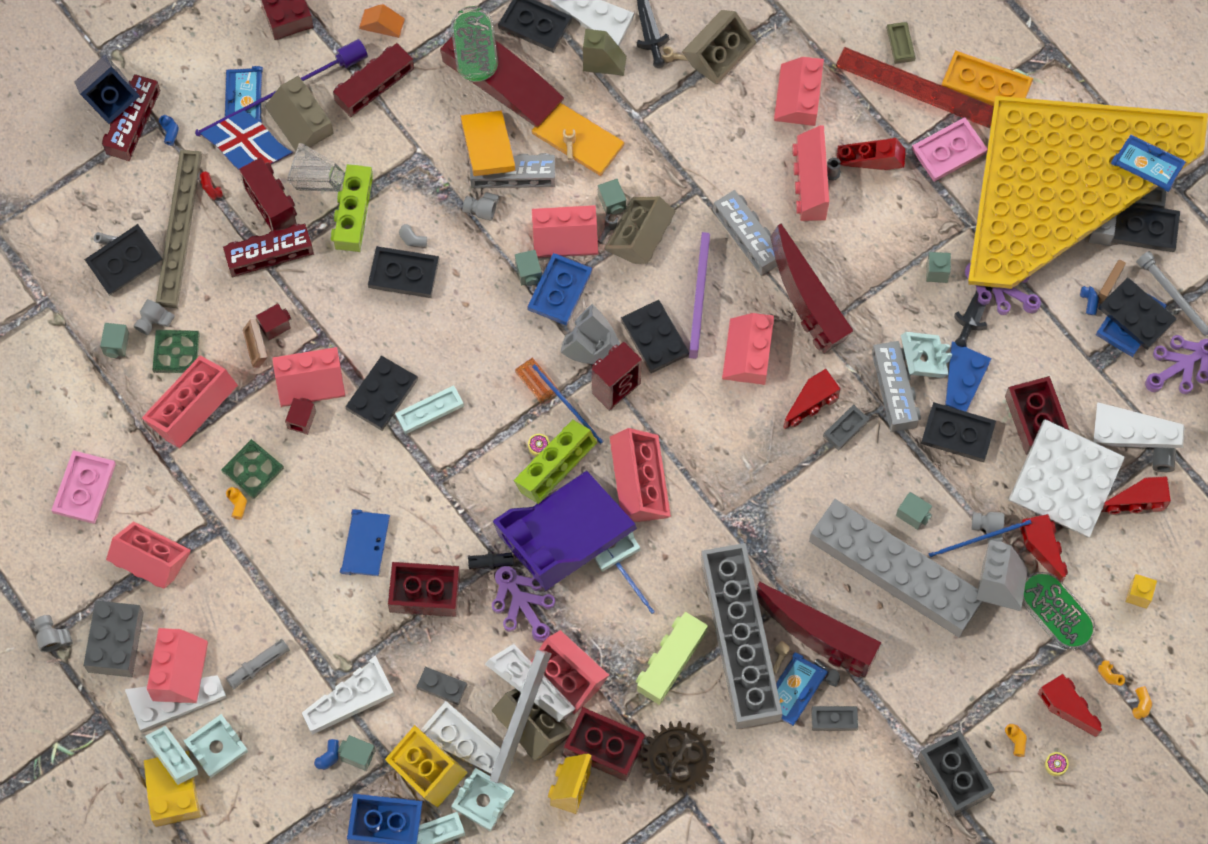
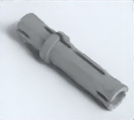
M280 639L254 659L241 664L242 667L225 678L230 686L235 689L249 678L253 679L256 673L290 651L284 640Z

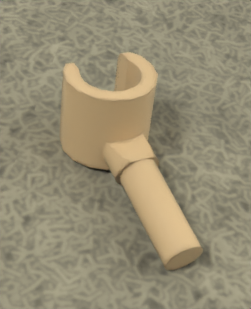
M671 47L663 48L665 54H670L667 56L662 55L665 62L670 63L674 59L688 61L684 55L674 53Z
M565 129L563 131V141L567 146L568 160L573 159L572 146L576 140L574 129L571 136L566 135Z
M783 641L775 648V651L780 654L773 667L775 674H777L783 659L790 652L789 646Z

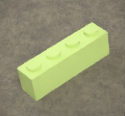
M687 612L682 617L678 616L672 624L673 631L670 635L666 634L660 643L662 648L658 654L655 652L652 654L648 661L649 668L646 672L642 671L636 679V683H638L637 692L658 705L662 703L708 630V625Z

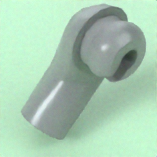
M408 224L401 226L399 235L406 245L427 247V236H416L411 229L412 227Z
M97 232L94 235V242L107 245L118 236Z

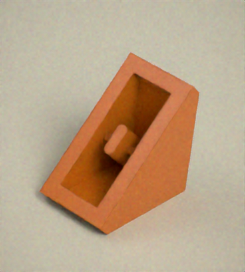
M380 4L364 10L359 29L399 38L405 19L386 5Z

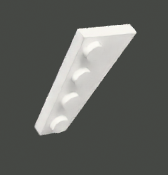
M550 0L552 6L572 16L584 28L607 31L618 46H620L634 18L633 12L602 0Z
M1097 402L1094 443L1101 446L1183 448L1184 424Z
M513 644L491 657L485 665L518 691L522 692L532 662ZM543 676L534 703L560 722L576 708Z
M376 656L370 659V663L362 669H357L353 676L344 683L341 682L335 686V690L330 694L324 695L302 712L312 735L395 696Z
M218 675L201 679L197 703L152 701L147 691V686L125 689L141 732L227 698Z
M445 701L421 731L443 750L492 774L500 748Z

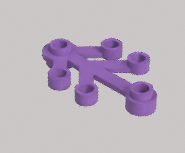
M969 263L965 269V275L967 279H969L971 263ZM1030 276L1023 280L1022 283L1027 282ZM975 285L979 295V303L982 305L989 304L992 294L986 290L985 286ZM991 287L997 303V312L1000 315H1007L1011 308L1010 303L1005 300L1003 292L1022 302L1023 309L1027 313H1036L1040 308L1041 300L1037 295H1027L1014 287L1012 289ZM985 295L988 297V299L985 300L981 296ZM1029 300L1035 301L1036 304L1030 303ZM1000 306H1006L1007 310L1001 309Z
M1180 335L1173 336L1170 346L1175 350L1183 348L1195 351L1190 355L1170 352L1163 346H1157L1154 349L1153 357L1156 360L1161 361L1164 359L1177 363L1159 374H1150L1145 381V386L1149 391H1160L1164 381L1184 369L1179 391L1182 394H1189L1193 389V383L1191 382L1193 366L1199 359H1201V364L1196 380L1202 384L1208 382V351L1204 349V346L1208 347V339H1203L1196 343L1186 341ZM1174 340L1180 341L1181 344L1176 345ZM1156 351H1162L1163 355H1158ZM1200 374H1205L1207 378H1201ZM1152 379H1157L1159 383H1154ZM1182 385H1188L1189 389H1184Z
M504 566L499 568L495 574V581L499 585L496 599L492 602V610L497 614L504 612V600L507 590H509L513 597L508 617L503 621L504 629L508 632H513L516 629V618L520 607L533 628V639L536 642L543 643L550 636V629L546 624L540 623L528 603L543 606L545 609H552L555 606V598L550 594L539 596L521 592L517 585L531 587L534 591H540L543 587L541 585L535 587L533 582L537 580L534 577L519 576L512 567ZM504 574H509L510 578L505 580L502 578V576ZM551 599L553 602L550 605H546L544 601ZM496 603L503 605L501 609H496L494 606ZM512 621L514 626L509 628L506 626V623ZM542 628L545 630V633L540 635L537 633V630Z

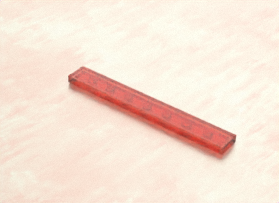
M844 47L836 63V67L962 118L965 117L967 120L987 128L991 127L994 110L992 105L847 47Z

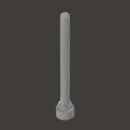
M1150 251L1144 253L1136 263L1142 269L1149 270L1202 334L1208 335V326L1155 265V257Z

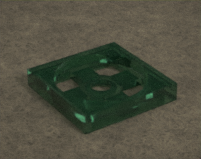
M156 330L153 373H184L198 358L199 331ZM182 336L188 338L193 343V347L183 346L181 344ZM172 337L171 344L160 346L164 340ZM173 348H179L180 353L177 355L173 354ZM158 355H169L171 358L170 366H164L159 361ZM182 356H192V361L187 366H179Z
M251 439L221 471L251 498L255 499L284 469V466ZM252 452L260 453L255 459L250 460L244 456ZM267 460L272 465V471L269 475L261 470V466ZM236 462L240 463L244 470L238 477L234 475ZM250 465H255L257 467L255 472H250L248 470ZM250 477H256L261 481L256 487H248L244 484Z

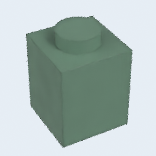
M618 179L598 185L597 195L606 215H617L626 209L627 200Z
M536 250L515 254V265L521 286L537 284L542 277V272Z
M929 252L926 262V282L948 283L951 273V253Z
M104 324L100 347L103 354L107 357H125L129 339V331L126 325Z
M909 492L899 506L896 516L918 530L922 524L926 526L931 519L932 514H930L932 505Z
M350 735L347 741H342L338 750L342 762L366 772L376 752L374 745Z

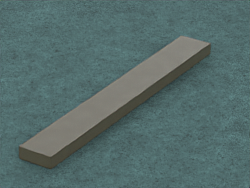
M180 150L156 303L162 307L178 308L201 165V151Z

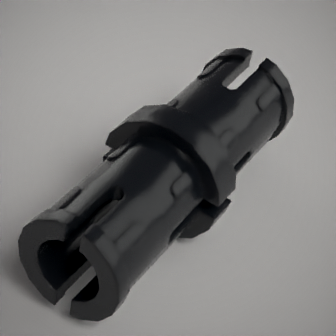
M488 552L485 555H468L469 570L477 568L493 570V567L513 566L512 552L498 554Z

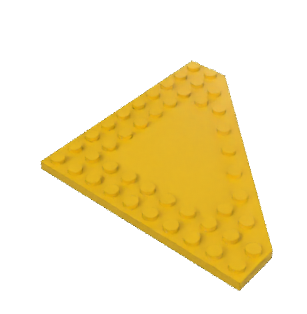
M995 96L968 285L1012 289L1158 187L1119 166L1111 164L1112 159L1120 152L1130 135L1186 161L1183 168L1204 154L1208 113Z

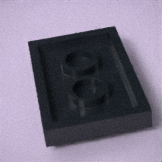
M512 0L499 21L498 28L554 53L572 21V16L536 0Z
M1133 203L1116 216L1115 232L1111 242L1175 252L1180 211Z
M136 224L84 260L110 296L163 259L139 224Z
M376 246L368 288L432 298L440 260L439 256Z
M1128 277L1098 308L1146 350L1177 320L1175 316Z
M659 299L621 317L622 324L650 373L689 356L686 345Z
M381 355L345 406L346 410L383 431L418 381V376Z
M933 402L921 444L984 463L996 420Z

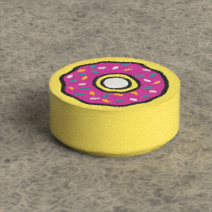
M534 434L530 437L528 449L532 455L538 456L549 444L550 441L547 436Z
M1059 752L1051 753L1045 760V769L1052 776L1063 775L1069 766L1067 757Z

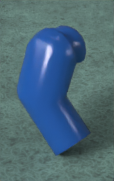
M162 115L159 118V124L166 131L164 143L173 146L179 127L172 117Z
M1083 286L1081 287L1080 296L1088 300L1086 314L1096 316L1099 297L1093 287Z
M328 740L327 752L317 757L314 761L317 769L326 770L338 761L339 740Z

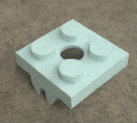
M905 332L901 335L910 375L944 378L948 375L946 363L951 359L952 353H946L950 345L941 344L939 335ZM922 354L927 356L926 362L920 359Z
M632 532L618 541L614 548H608V550L596 556L594 560L603 572L640 551V546Z
M222 714L184 740L210 779L248 752ZM213 741H220L223 744V749L219 753H213L210 751V744Z
M475 768L470 777L466 778L464 786L459 789L458 796L451 808L491 832L515 791L502 783L490 781L489 775ZM480 794H486L490 798V803L485 807L479 806L476 802Z

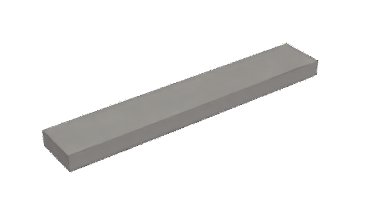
M537 650L490 776V781L504 783L552 653L543 650Z

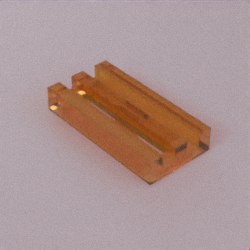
M532 357L516 368L515 372L542 404L555 393L551 388L548 391L528 366L535 364L554 386L555 384ZM522 370L526 371V373L530 376L534 383L543 392V395L540 394V392L536 389V387L527 378V376L523 373Z

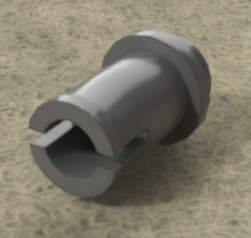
M833 157L827 161L828 180L833 181L840 177L841 162L838 158Z

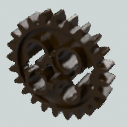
M670 721L669 728L666 729L661 724L660 733L656 730L652 731L654 738L647 736L646 741L650 745H643L642 749L647 753L641 754V759L647 761L643 762L641 766L642 768H648L645 771V777L652 775L650 784L658 782L657 790L664 786L666 787V794L671 789H674L675 796L678 795L679 790H682L684 795H687V788L696 792V784L701 787L704 786L702 778L710 779V775L707 772H713L714 767L709 764L715 763V758L709 755L714 753V749L707 748L711 745V740L704 741L706 733L704 732L699 735L698 726L691 730L689 722L686 727H682V723L679 721L677 727H674ZM686 733L690 741H699L691 743V751H697L700 757L698 759L689 758L687 755L689 748H686L682 754V760L679 759L673 768L671 783H669L666 776H658V774H664L665 766L658 765L656 760L659 757L666 758L668 760L667 768L670 769L674 762V756L677 757L683 748L682 744H684ZM676 738L681 744L678 747H672L668 741ZM683 769L688 775L685 778H679L675 772Z

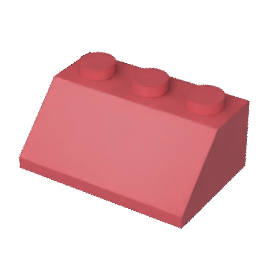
M800 57L781 64L774 121L816 125L824 59Z
M596 205L532 209L533 242L538 258L551 257L553 253L563 257L598 255Z
M750 313L730 318L723 380L765 385L774 321L773 315Z
M337 347L272 358L281 407L291 406L293 398H306L315 402L345 397Z
M133 521L112 538L106 560L113 563L116 567L133 573L136 577L151 582L156 587L165 589L175 580L191 550Z
M158 629L147 684V691L152 701L197 703L208 646L207 640L182 629Z
M561 630L549 636L539 649L552 653L544 676L576 708L572 712L573 714H576L599 691L609 677L605 670Z

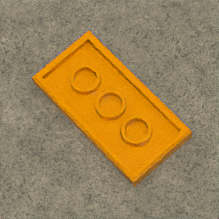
M955 50L941 88L994 107L995 96L1026 98L1034 78Z
M562 103L538 128L534 126L532 129L533 135L567 155V146L563 141V131L565 129L566 135L571 136L574 129L576 140L572 146L573 159L599 176L604 173L624 146V141Z
M502 110L460 115L473 176L515 171V162Z

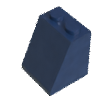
M106 54L74 81L79 94L108 124L140 97L124 74Z

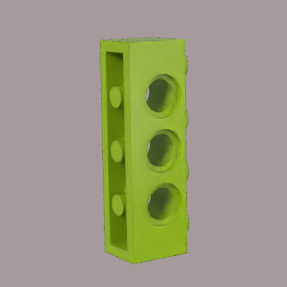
M347 164L346 171L341 173L343 188L342 191H338L337 203H340L339 210L336 209L334 213V222L337 223L336 228L331 231V241L334 242L336 250L361 252L373 181L372 167ZM353 187H359L356 191L350 190ZM349 206H355V207H356V208L353 209V210H348V209H347ZM346 225L353 226L350 229H344V226Z
M572 419L513 480L520 493L539 504L597 444L591 430Z

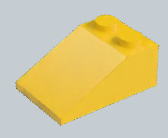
M416 725L411 728L385 759L424 799L437 808L468 773Z
M189 750L185 751L187 756L190 758ZM158 757L144 760L151 820L155 827L201 817L194 777L177 785Z
M590 754L566 757L563 764L559 763L555 773L558 780L556 785H551L548 793L550 806L577 814L591 774Z

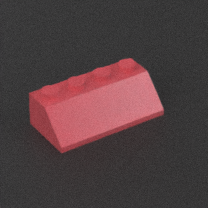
M820 125L797 135L796 144H792V155L796 156L797 162L793 164L794 175H798V182H795V194H799V201H796V213H800L801 221L826 220L829 207L824 125Z
M199 356L147 411L142 419L167 442L180 449L238 385L226 369Z
M631 428L610 436L619 505L634 522L671 517L659 436Z

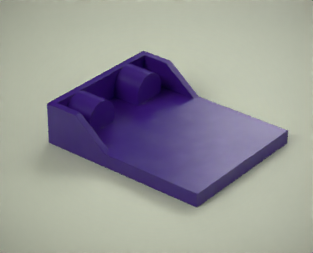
M585 471L543 499L539 504L533 507L511 508L493 520L498 536L545 591L637 529L632 519L588 471Z

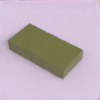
M908 23L887 24L886 29L894 63L915 61L916 57Z

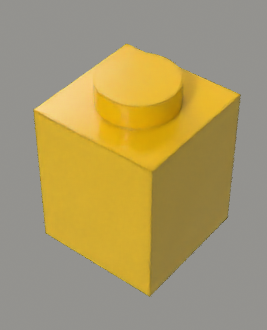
M1135 574L1130 583L1125 602L1147 609L1152 601L1157 580Z

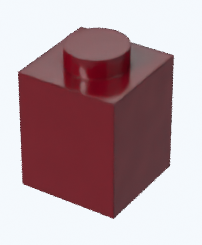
M278 303L256 315L259 327L268 341L291 329L289 323L291 316L287 309L284 308L282 310Z
M293 398L285 420L287 429L308 435L316 414L315 404L311 400Z

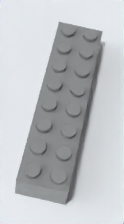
M837 499L833 500L810 534V543L959 638L983 603V601L976 600L977 588Z
M746 543L701 551V564L736 729L781 721L782 709Z

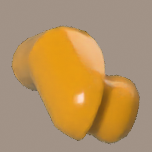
M230 487L226 491V497L234 505L231 517L242 520L247 499L238 488Z
M1107 660L1102 661L1101 665L1098 666L1099 674L1108 684L1122 686L1125 683V677L1112 673L1113 664H1110Z
M1142 686L1135 690L1139 704L1138 707L1133 708L1132 713L1136 719L1146 718L1152 708V701L1146 686Z
M1008 724L1005 727V733L1014 743L1013 755L1024 757L1027 736L1019 726Z

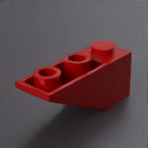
M897 138L838 145L837 158L841 162L840 165L846 167L877 170L904 168L906 149Z
M827 369L822 370L807 380L785 418L784 429L790 426L792 428L798 426L803 421V418L808 415L810 417L816 415L821 410V407L826 404L830 406L839 399L841 388Z
M1148 477L1142 479L1104 502L1101 513L1108 512V514L1114 515L1121 513V511H1130V513H1140L1143 510H1152L1153 512L1164 511L1171 502L1168 477Z
M1049 514L1023 519L1021 523L1027 520H1031L1032 523L1020 527L1025 547L1054 578L1063 583L1066 575H1068L1066 563L1061 560L1060 554H1062L1060 542H1056L1055 539L1056 527L1054 521H1050Z
M1061 674L1039 689L1037 694L1051 713L1094 737L1099 736L1102 731V724L1097 716L1090 713L1086 700L1082 696L1079 697L1076 693L1075 685L1070 678H1066L1064 674Z

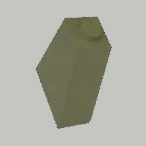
M585 29L583 71L624 76L627 56L607 31Z

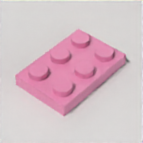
M965 117L912 145L911 148L934 182L987 154L988 150Z
M73 450L52 507V513L95 524L116 466L115 461Z

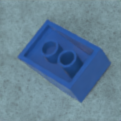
M353 794L347 835L348 844H417L423 802Z

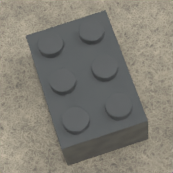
M95 600L83 664L88 673L133 678L144 615L140 605Z
M960 730L921 750L917 757L952 817L991 797L995 791Z

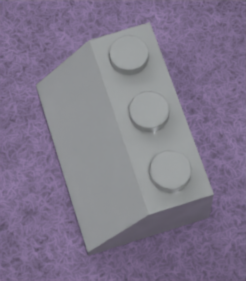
M989 541L983 560L976 600L1020 611L1028 568L1011 545L1001 541Z

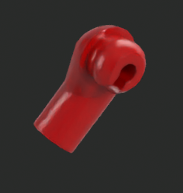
M202 172L200 174L201 185L210 199L222 198L221 187L213 188L210 173Z

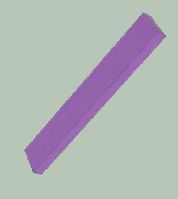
M702 232L692 322L689 358L693 359L698 358L710 241V234Z

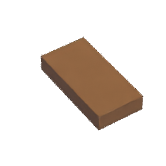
M1120 259L1117 261L1099 292L1098 303L1101 304L1109 296L1126 262Z
M250 319L242 331L253 368L261 367L267 359V354L257 319Z

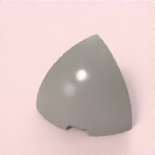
M591 304L574 322L576 326L573 331L566 334L562 343L561 353L574 361L594 364L600 358L603 360L608 355L609 350L616 344L619 346L620 342L607 319Z

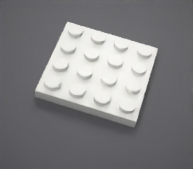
M1043 420L1008 500L1038 515L1049 514L1051 521L1085 537H1090L1125 457L1050 421Z

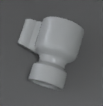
M486 192L479 200L466 196L463 203V212L469 214L474 212L478 218L492 221L496 205L499 201V195Z
M147 299L140 310L141 319H138L133 327L139 332L149 335L153 323L169 327L175 315L165 310L158 303Z
M973 512L972 530L980 531L985 529L986 534L1004 528V513L988 512L987 515H982L981 513ZM1003 533L987 538L988 544L990 540L1002 542Z
M43 615L34 620L35 628L39 630L36 639L41 652L54 651L61 646H68L73 643L68 629L52 628L53 621L50 615Z

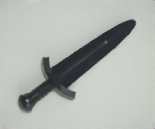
M637 0L644 41H637V47L651 50L654 59L653 66L655 68H662L665 65V61L661 57L659 47L670 40L669 35L665 33L664 36L660 37L649 1Z
M985 286L986 290L991 293L992 288ZM977 290L964 316L959 311L954 314V318L963 326L960 336L955 340L956 345L959 347H967V339L971 330H986L988 326L986 322L980 323L986 305L979 303ZM985 295L981 296L985 300L988 299V297Z

